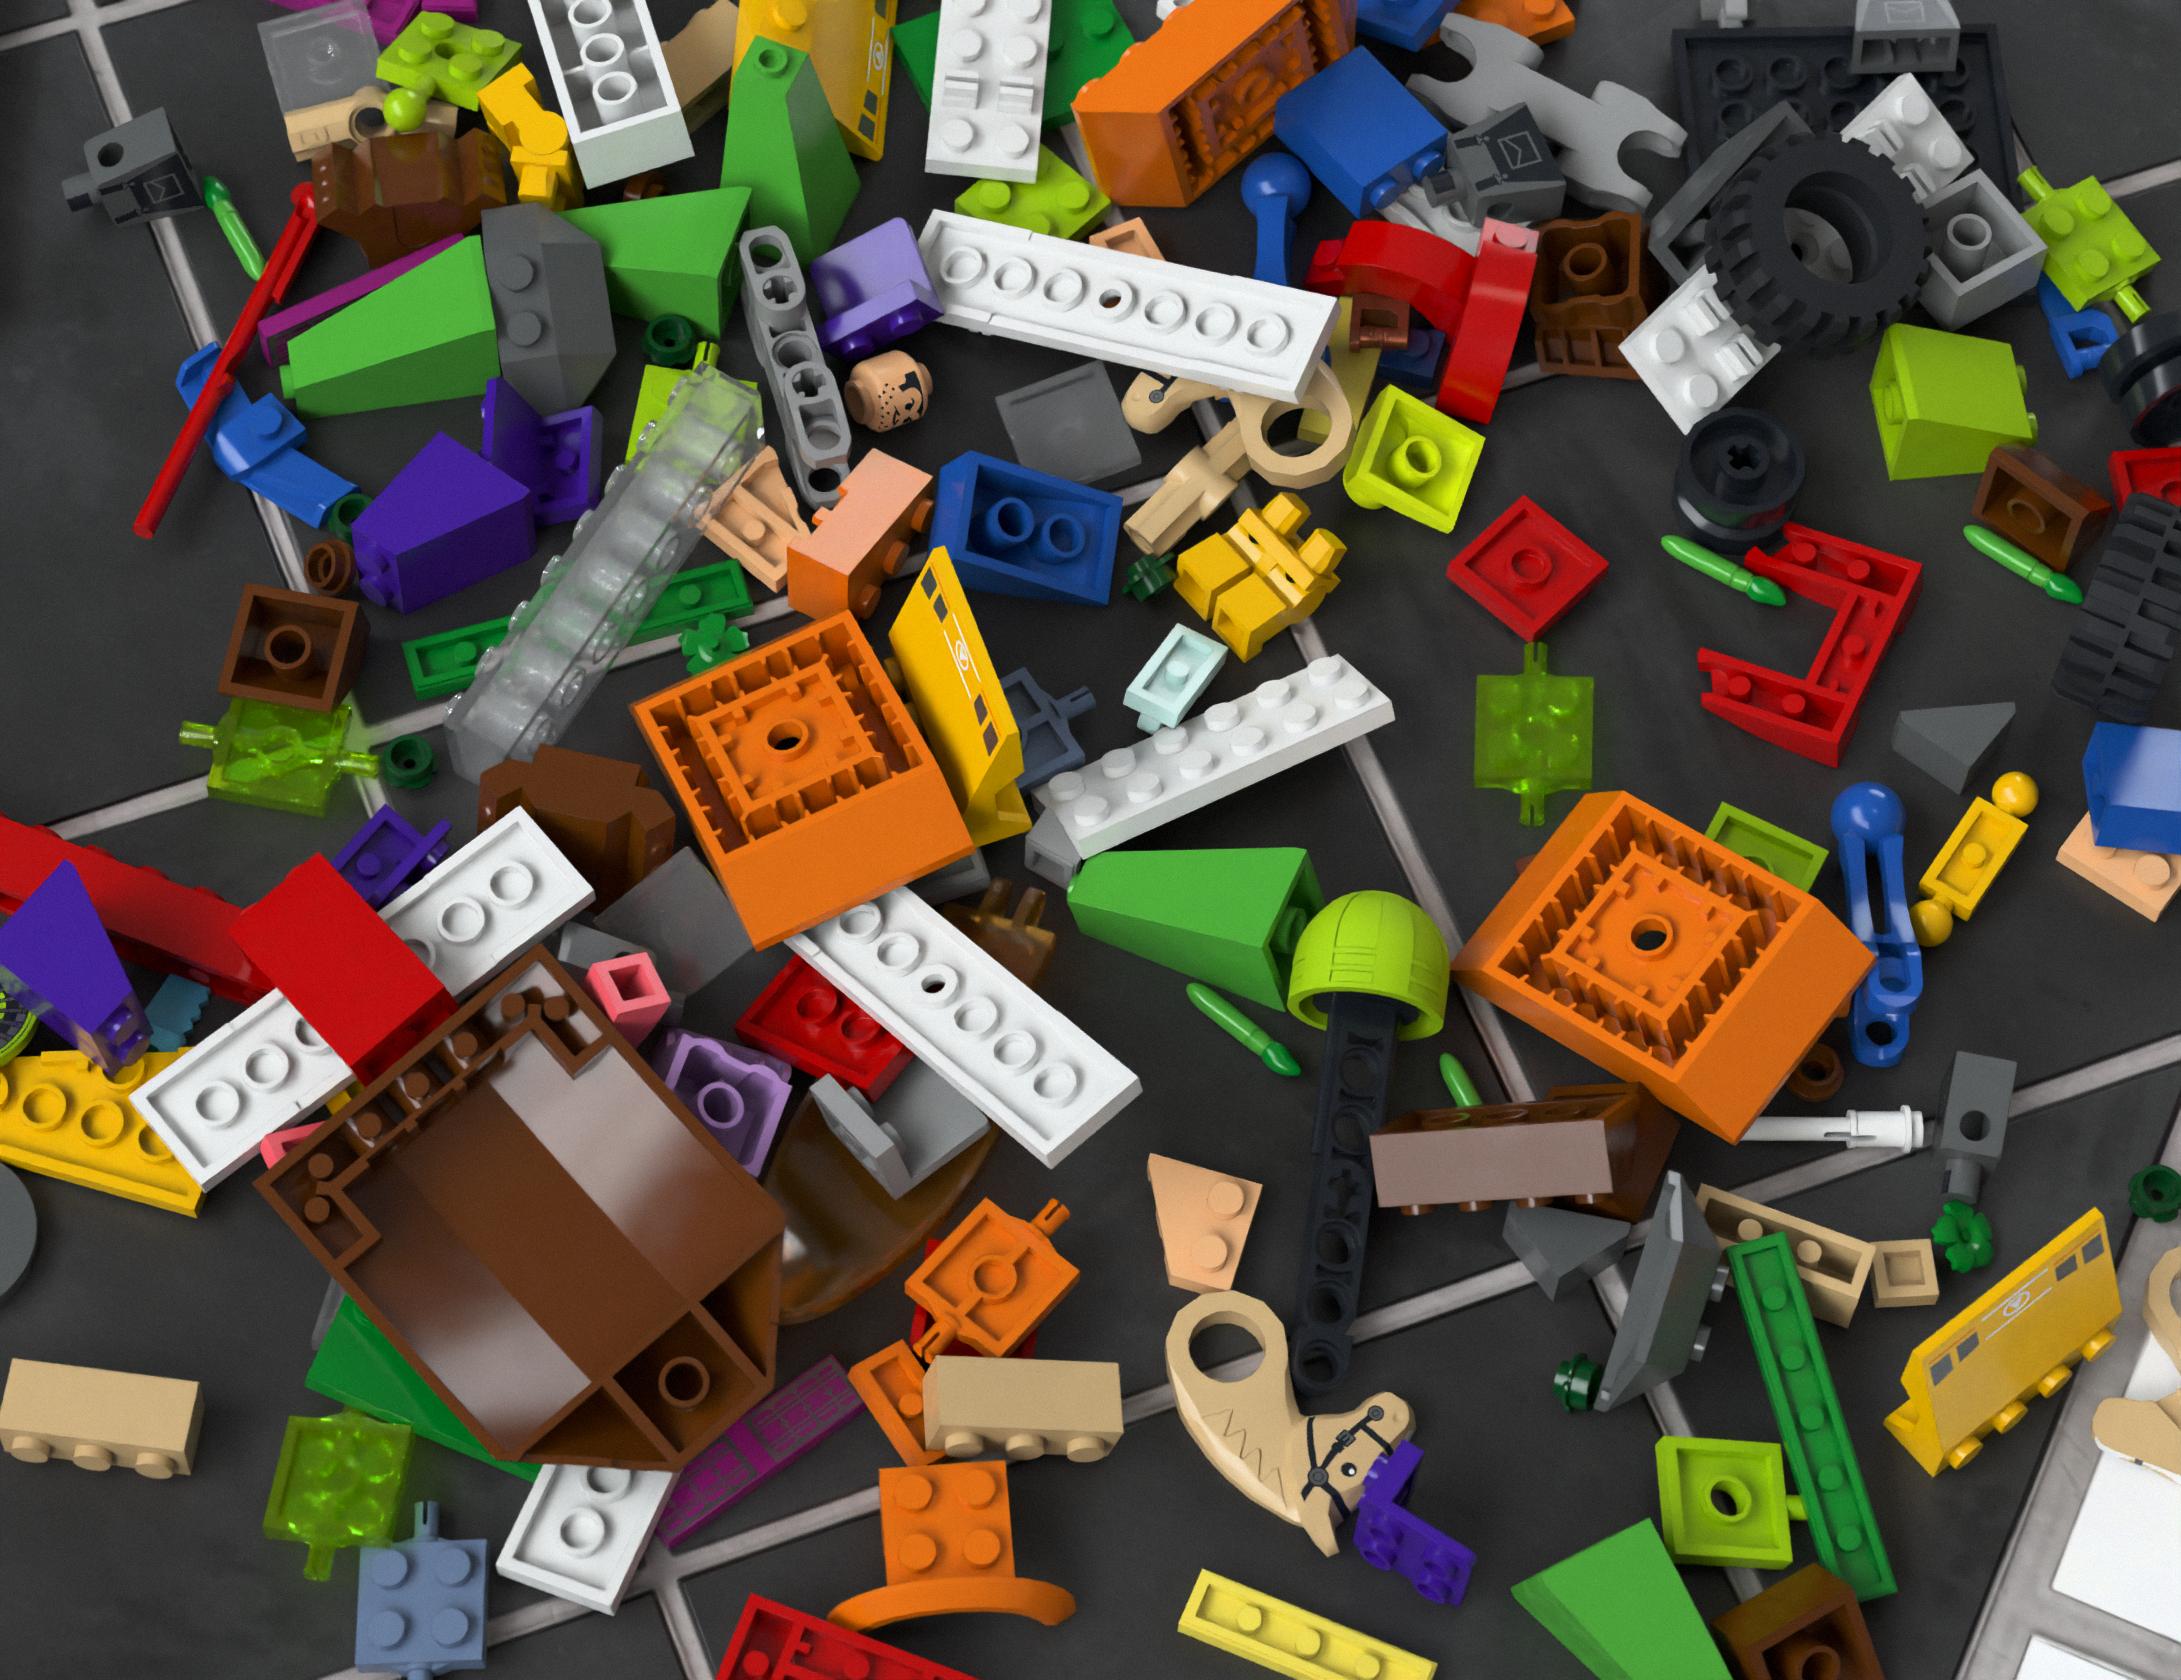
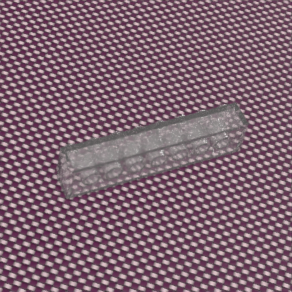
M700 361L690 377L684 375L676 382L668 399L669 407L658 422L651 420L644 427L637 441V452L627 466L619 465L613 471L605 487V497L595 511L589 509L581 516L573 532V542L564 555L560 556L557 554L549 561L541 576L540 584L542 586L530 602L524 600L517 606L508 624L509 632L498 648L491 646L486 650L475 671L476 679L465 694L462 692L457 693L447 705L442 722L444 723L443 727L453 769L456 774L480 786V773L509 758L532 763L534 753L538 750L540 743L556 746L764 449L765 436L761 396L758 391L703 361Z

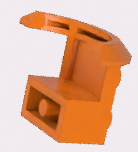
M1005 1460L879 1469V1505L887 1587L859 1594L840 1603L828 1613L826 1621L865 1635L869 1631L891 1622L955 1612L1013 1613L1036 1619L1045 1626L1058 1625L1072 1616L1077 1609L1074 1596L1065 1589L1043 1581L1015 1577Z

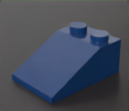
M969 450L940 468L926 562L934 548L945 545L962 587L982 592L1104 607L1108 605L1123 497Z

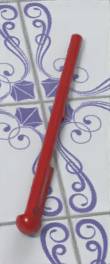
M313 181L298 184L290 194L291 201L296 207L132 526V530L139 537L151 539L156 533L223 399L229 396L236 383L233 374L244 359L258 332L257 323L264 320L272 302L282 306L322 225L316 223Z

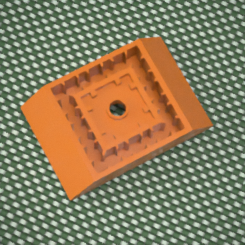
M1194 0L1188 6L1183 5L1173 10L1164 20L1162 28L1145 42H1137L1130 46L1121 56L1118 65L1102 78H1094L1087 82L1078 92L1075 101L1070 104L1099 191L1112 201V206L1187 207L1274 134L1273 128L1277 99L1354 50L1358 0Z
M839 609L628 705L630 713L756 953L976 852L973 841L940 767L849 609ZM796 737L801 740L791 749H774L776 744L783 739Z
M1621 790L1586 793L1450 963L1449 978L1625 1082H1640L1659 1102L1732 1145L1737 1146L1876 965L1877 959L1819 899ZM1655 930L1667 935L1665 942L1655 950L1644 951L1635 946L1637 939L1645 932Z

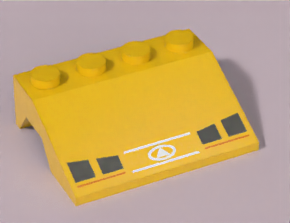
M740 0L727 110L730 107L733 77L756 35L809 54L848 152L878 162L883 157L894 44L889 28L894 27L896 23L898 0Z
M943 545L932 550L890 629L888 636L892 657L884 659L883 664L886 675L896 692H904L908 702L904 706L940 767L976 848L1030 831L1033 827L1015 782V778L1025 771L1019 730L947 549Z
M2096 1207L2092 1208L1912 1351L1900 1380L1910 1399L1886 1417L1883 1425L1933 1478L1950 1464L1955 1470L1961 1469L1980 1452L1983 1444L1980 1442L1982 1438L1995 1428L2000 1434L2010 1430L2027 1413L2028 1408L2025 1406L2027 1402L2039 1393L2045 1398L2055 1394L2071 1378L2073 1373L2070 1371V1368L2083 1357L2090 1363L2094 1362L2115 1343L2117 1337L2112 1332L2123 1310L2104 1215Z

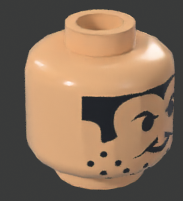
M893 350L864 360L854 366L849 381L844 387V397L848 410L857 423L865 424L869 429L877 432H885L922 417L927 409L928 395L932 393L933 385L931 376L922 363H916L909 354L903 351Z

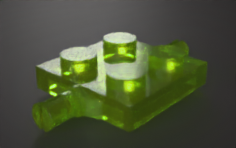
M1530 642L1524 645L1523 648L1524 674L1515 676L1477 675L1474 788H1504L1521 794L1520 823L1530 826V807L1534 806V826H1539L1545 821L1544 794L1561 789H1592L1593 677L1554 676L1547 674L1548 646L1538 642V660L1534 662V642Z
M232 698L229 710L217 726L183 720L182 728L179 730L178 740L180 745H191L212 749L214 761L206 784L209 797L322 818L325 816L332 788L340 779L342 773L376 780L381 762V756L378 754L373 755L347 750L346 739L353 715L351 705L340 704L334 715L330 716Z
M344 1404L342 1413L322 1418L289 1416L262 1527L267 1539L303 1541L310 1544L306 1566L303 1570L304 1577L317 1582L319 1576L321 1582L328 1581L330 1579L335 1550L338 1547L342 1548L351 1545L391 1548L416 1439L412 1425L380 1423L368 1417V1413Z

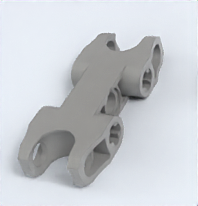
M1447 13L1440 25L1439 38L1449 48L1468 59L1473 67V71L1466 78L1451 83L1441 82L1423 74H1412L1405 85L1408 92L1452 134L1518 103L1526 102L1566 182V195L1592 208L1624 211L1628 214L1641 213L1643 218H1645L1651 208L1653 195L1645 186L1627 176L1619 166L1618 160L1625 153L1634 149H1647L1668 158H1679L1686 146L1688 133L1675 121L1659 111L1647 98L1614 82L1600 81L1589 99L1537 73L1536 71L1544 59L1542 50L1529 39L1500 24L1483 22L1461 14Z
M772 225L745 231L739 243V258L744 273V279L741 284V302L757 359L761 366L765 368L784 429L785 448L803 501L815 511H818L821 506L826 509L833 508L842 496L838 494L839 486L830 492H820L810 486L808 479L815 470L821 468L835 470L839 474L841 483L848 477L850 470L847 461L851 454V433L835 378L830 369L826 367L806 304L803 276L788 235L783 230ZM770 244L780 249L783 256L781 261L774 266L760 267L752 262L750 253L759 245Z

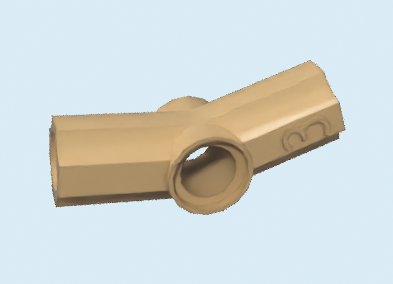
M365 86L357 90L353 96L285 112L284 119L292 151L297 162L311 159L314 154L330 142L352 149L359 146L369 137L439 131L454 138L458 105L430 99L426 103L427 117L424 123L418 129L411 132L396 131L386 121L378 127H369L359 121L357 114L366 107H375L382 111L383 102L389 92L378 86Z
M1237 416L1214 435L1203 448L1197 445L1183 457L1163 479L1164 485L1125 522L1123 528L1130 536L1131 541L1145 554L1148 555L1154 552L1158 559L1165 553L1167 554L1200 519L1203 522L1207 520L1238 488L1239 485L1237 483L1252 470ZM1266 435L1265 443H1266V444L1268 445V447L1272 450L1271 446H1270L1269 443H1268L1267 435Z

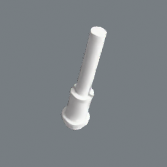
M1902 1105L1900 1111L1847 1110L1846 1117H1758L1741 1140L1846 1141L1847 1148L1900 1147L1902 1153H1910L1911 1147H1922L1924 1132L1923 1116L1921 1111H1911L1909 1105Z

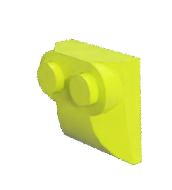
M1389 384L1379 393L1361 423L1350 461L1346 464L1343 472L1345 490L1349 497L1363 508L1379 509L1387 506L1418 522L1448 534L1453 530L1486 438Z

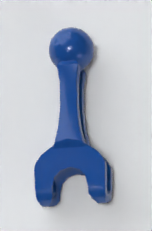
M1271 152L1253 160L1243 174L1241 194L1245 206L1257 218L1258 224L1257 259L1253 279L1292 288V249L1297 230L1296 224L1292 219L1299 216L1307 207L1312 193V182L1309 172L1303 163L1287 153ZM1326 345L1321 359L1331 368V352L1329 346ZM1221 398L1220 402L1225 403L1230 402L1229 398Z
M1865 781L1847 787L1838 795L1831 809L1830 824L1832 832L1839 842L1838 858L1844 877L1846 896V927L1877 959L1876 965L1851 996L1850 1010L1847 1016L1850 1047L1854 1057L1859 1062L1881 1068L1896 1065L1904 1057L1910 1034L1909 1014H1912L1918 1007L1923 988L1921 952L1911 925L1905 898L1903 876L1904 836H1902L1906 825L1905 808L1899 796L1892 789L1881 783ZM1865 856H1876L1882 885L1885 935L1874 933L1868 900ZM1873 1022L1888 1023L1890 1025L1892 1043L1884 1046L1873 1043L1868 1038L1865 1029Z

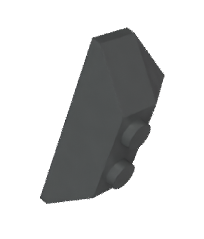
M1787 100L1779 102L1718 147L1652 219L1648 249L1679 286L1685 283L1705 264L1704 254L1712 248L1711 245H1706L1703 239L1705 223L1712 218L1710 208L1716 196L1725 189V184L1766 146L1778 139L1786 140L1794 133L1804 131L1813 133Z
M538 202L481 210L484 254L504 379L542 418L581 408L617 357L600 242Z
M1669 1169L1593 1409L1607 1412L1683 1373L1687 1368L1689 1359L1698 1362L1702 1360L1712 1329L1711 1326L1701 1324L1708 1300L1720 1303L1731 1267L1719 1264L1723 1250L1681 1172Z

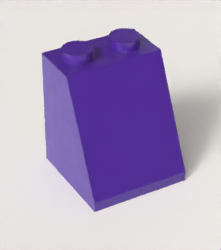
M439 431L350 525L360 589L375 604L379 606H386L388 604L404 616L527 561L537 552L531 490L442 431Z
M64 859L0 928V983L7 994L114 1077L124 1065L129 1067L144 1055L154 1031L75 866L67 859Z

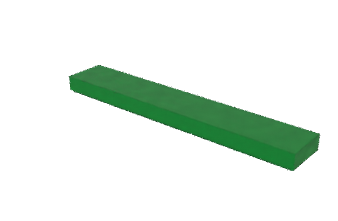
M735 558L403 642L401 645L417 701L680 634L684 628L695 630L698 629L699 620L705 619L710 612L724 614L726 622L754 615V605L739 560Z
M1786 1231L1728 1246L1723 1250L1728 1267H1731L1730 1274L1821 1567L1852 1586L1858 1604L1898 1592Z

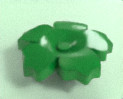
M710 612L705 619L699 620L698 629L700 632L684 628L682 635L678 638L683 656L691 658L686 666V672L692 676L738 654H742L750 648L747 632L740 631L735 625L730 626L726 630L724 614H715L713 612Z
M1956 1199L1944 1204L1942 1207L1945 1215L1938 1218L1937 1225L1931 1228V1232L1934 1235L1933 1241L1935 1243L1946 1246L1945 1255L1951 1262V1269L1965 1273L1972 1266L1979 1268L1991 1265L1994 1249L1988 1240H1991L1993 1235L1990 1223L1982 1212L1974 1214L1970 1205L1963 1204Z

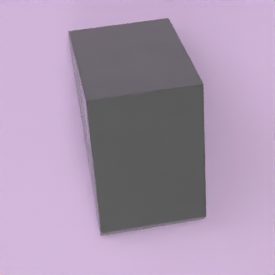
M2005 702L1899 711L1890 739L1892 750L1958 795H1961L2006 741L2016 714L2015 703Z
M1510 1200L1502 1237L1547 1296L1554 1302L1623 1259L1631 1223L1545 1206L1521 1208L1517 1207L1516 1201Z

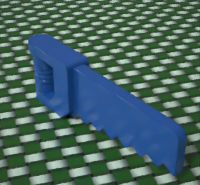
M2042 269L2036 289L2037 298L2050 324L2048 334L2069 378L2081 377L2083 371L2097 368L2101 356L2119 336L2109 315L2102 313L2099 309L2091 308V305L2077 312ZM2091 340L2100 345L2076 350L2073 343Z

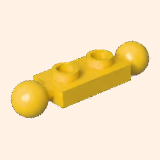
M2009 772L1998 778L1992 789L1993 804L1977 796L1920 880L1916 893L1928 900L1916 903L1908 911L1917 944L1925 947H1934L1946 941L1953 928L1951 913L1968 922L2024 838L2029 825L2017 818L2030 814L2035 809L2039 799L2038 787L2035 781L2027 774Z

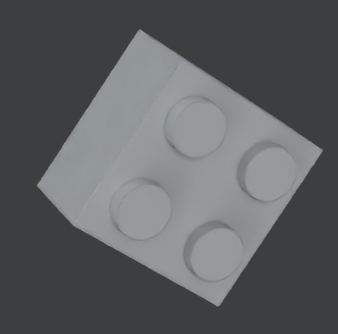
M1981 169L1917 202V204H1924L1929 221L1923 226L1924 232H1931L1933 238V253L1925 259L1930 261L1931 271L1928 282L1920 288L1921 296L1918 301L1945 332L1952 333L2037 285L2048 246Z

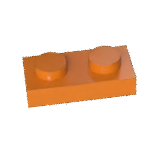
M901 1339L852 1366L847 1377L908 1467L939 1465L952 1458V1456L947 1455L945 1450H926L922 1379L926 1372L905 1341Z

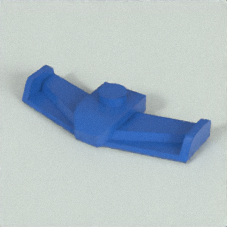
M217 341L209 343L186 359L180 367L175 385L190 412L222 352ZM233 374L236 383L229 396L223 399L204 436L213 453L214 463L232 482L242 483L318 530L328 523L329 516L333 512V508L338 500L349 494H362L361 487L352 481L344 480L298 452L296 449L308 441L306 428L271 392L251 405L237 377Z

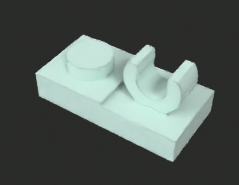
M1177 623L1126 690L1123 704L1141 713L1137 728L1152 735L1163 728V724L1175 729L1224 665L1229 647Z

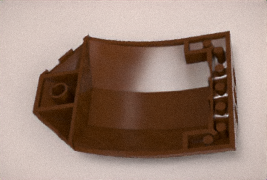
M541 942L535 945L252 1183L383 1336L496 1461L678 1473L774 1390L787 1210L785 1211L689 1111Z

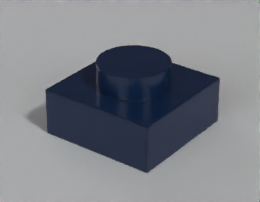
M1410 324L1408 350L1382 349L1376 377L1431 390L1444 348L1446 333Z

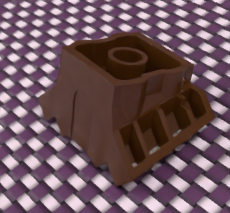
M476 127L458 140L439 131L369 137L353 150L330 142L311 157L316 223L359 241L361 253L368 259L369 269L383 267L457 233H462L464 238L471 236V229L482 222L481 210L503 207L507 204L499 138Z
M1612 211L1595 220L1556 217L1541 220L1539 228L1532 229L1540 232L1535 253L1538 255L1530 286L1529 311L1536 322L1535 345L1540 372L1569 374L1571 376H1597L1605 379L1611 377L1624 378L1631 381L1642 380L1618 346L1666 301L1670 284L1667 270L1648 249L1651 224H1646L1641 213L1628 214L1624 211Z
M540 743L538 750L534 753L532 763L509 758L480 773L477 836L520 805L594 889L596 900L584 908V911L593 912L598 921H601L624 908L638 929L668 913L676 815L658 790L648 788L650 781L647 775L642 772L641 765Z

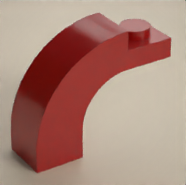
M1485 217L1480 231L1464 305L1441 374L1434 407L1437 411L1489 424L1508 369L1525 310L1538 255L1535 253L1540 232Z
M1354 221L1347 238L1319 242L1302 285L1309 292L1327 296L1373 293L1409 302L1410 306L1425 316L1437 331L1446 333L1445 342L1451 345L1464 305L1475 257L1453 243L1421 229L1392 222Z

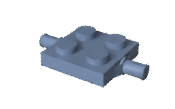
M1025 667L999 679L1020 734L1025 771L1015 778V782L1021 797L1023 798L1031 794L1030 790L1048 783L1057 774L1073 772L1085 766V753L1070 733L1068 721L1090 709L1096 708L1095 699L1092 693H1089L1088 687L1082 686L1080 689L1056 701L1038 687Z
M424 1501L414 1504V1538H409L399 1543L361 1544L355 1649V1666L359 1673L392 1672L408 1677V1680H433L435 1676H440L456 1669L486 1668L490 1546L487 1539L447 1540L439 1537L441 1504L428 1501L427 1510Z

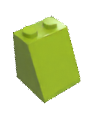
M1894 323L1884 332L1869 387L1890 481L1984 473L1989 455L1996 446L2022 441L2029 447L2036 446L2038 439L2036 417L2033 412H2026L2024 403L2027 389L2026 375L2022 365H2015L2011 344L1901 323Z

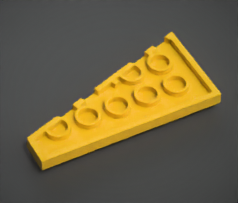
M178 1047L177 1052H145L135 1064L129 1067L124 1065L114 1077L79 1050L43 1051L41 1056L15 1057L0 1067V1162L198 1219L207 1193L203 1192L132 1106L128 1097L194 1047Z

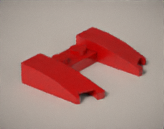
M1788 522L1783 526V534L1790 543L1771 557L1765 555L1758 547H1753L1744 558L1745 568L1810 600L1837 610L1838 613L1805 681L1700 647L1697 653L1698 670L1711 672L1713 693H1701V705L1706 710L1754 736L1797 755L1838 769L1858 728L1859 711L1896 633H1903L1923 591V564Z
M750 1593L715 1680L980 1679Z

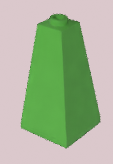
M756 35L733 77L720 188L741 185L753 188L754 229L775 225L788 235L800 269L810 272L811 263L816 258L830 251L861 191V182L809 54ZM762 244L755 247L756 253L781 261L783 254L777 247L770 244Z
M741 185L554 212L600 242L611 312L650 323L662 315H677L689 323L696 335L717 341L721 340L744 279L739 258V243L745 231L754 230L753 188ZM755 248L750 253L751 259H753L755 254Z
M480 235L468 236L287 342L290 365L279 366L284 400L296 398L299 420L486 394L487 380L501 376L496 327Z
M1297 847L1100 852L1087 858L1081 872L1074 874L1068 885L1066 897L1067 904L1070 907L1080 933L1283 1012H1286L1288 1009L1287 1002L1293 959L1299 938L1312 919L1327 906L1308 851Z
M1650 1518L1623 1529L1510 1587L1514 1598L1600 1680H1733Z

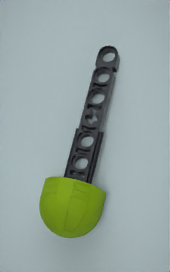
M1359 891L1341 896L1332 901L1307 925L1299 938L1293 959L1287 1007L1299 1020L1326 1031L1309 1151L1310 1155L1315 1156L1294 1308V1316L1298 1327L1291 1332L1288 1352L1292 1385L1300 1393L1309 1397H1321L1330 1393L1342 1384L1349 1371L1353 1336L1345 1335V1333L1356 1319L1375 1177L1369 1135L1388 1124L1398 1042L1432 1036L1438 1033L1444 1024L1450 961L1443 935L1432 918L1419 906L1404 897L1384 891ZM1350 1059L1359 1060L1369 1068L1371 1073L1369 1088L1365 1090L1356 1089L1346 1082L1343 1076L1345 1061ZM1350 1117L1361 1125L1364 1133L1361 1146L1348 1147L1338 1139L1335 1133V1124L1338 1118ZM1342 1177L1345 1179V1188L1349 1191H1354V1195L1343 1202L1340 1219H1324L1323 1216L1329 1217L1337 1211L1339 1194L1337 1191L1329 1189V1185ZM1323 1234H1337L1346 1242L1348 1257L1345 1263L1333 1264L1322 1256L1319 1242ZM1327 1292L1337 1299L1340 1305V1316L1337 1322L1325 1323L1314 1315L1311 1301L1315 1293ZM1319 1351L1329 1358L1333 1373L1328 1382L1318 1383L1306 1375L1303 1368V1360L1307 1352Z

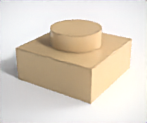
M1930 1239L1870 1242V1244L1877 1246L1869 1269L1875 1308L1936 1304L1939 1290Z

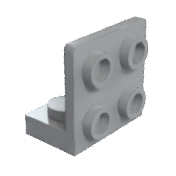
M918 1056L908 1063L874 1104L866 1101L854 1086L845 1091L829 1073L809 1087L831 1132L895 1201L991 1129L987 1117L969 1099Z

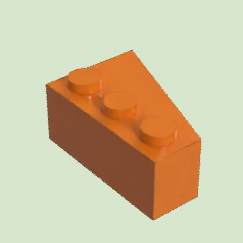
M875 448L869 451L838 488V494L842 496L831 511L821 506L813 515L812 523L818 527L809 538L804 541L795 536L787 545L788 606L816 620L839 609H849L856 622L860 617L865 620L868 619L878 604L881 595L880 586L888 574L896 576L902 569L909 553L908 544L916 531L924 533L932 522L935 501H933V476Z

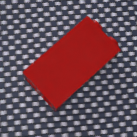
M319 851L305 863L293 868L283 882L258 903L248 906L239 915L238 919L225 930L242 954L263 973L326 1042L364 1088L460 1009L442 982Z

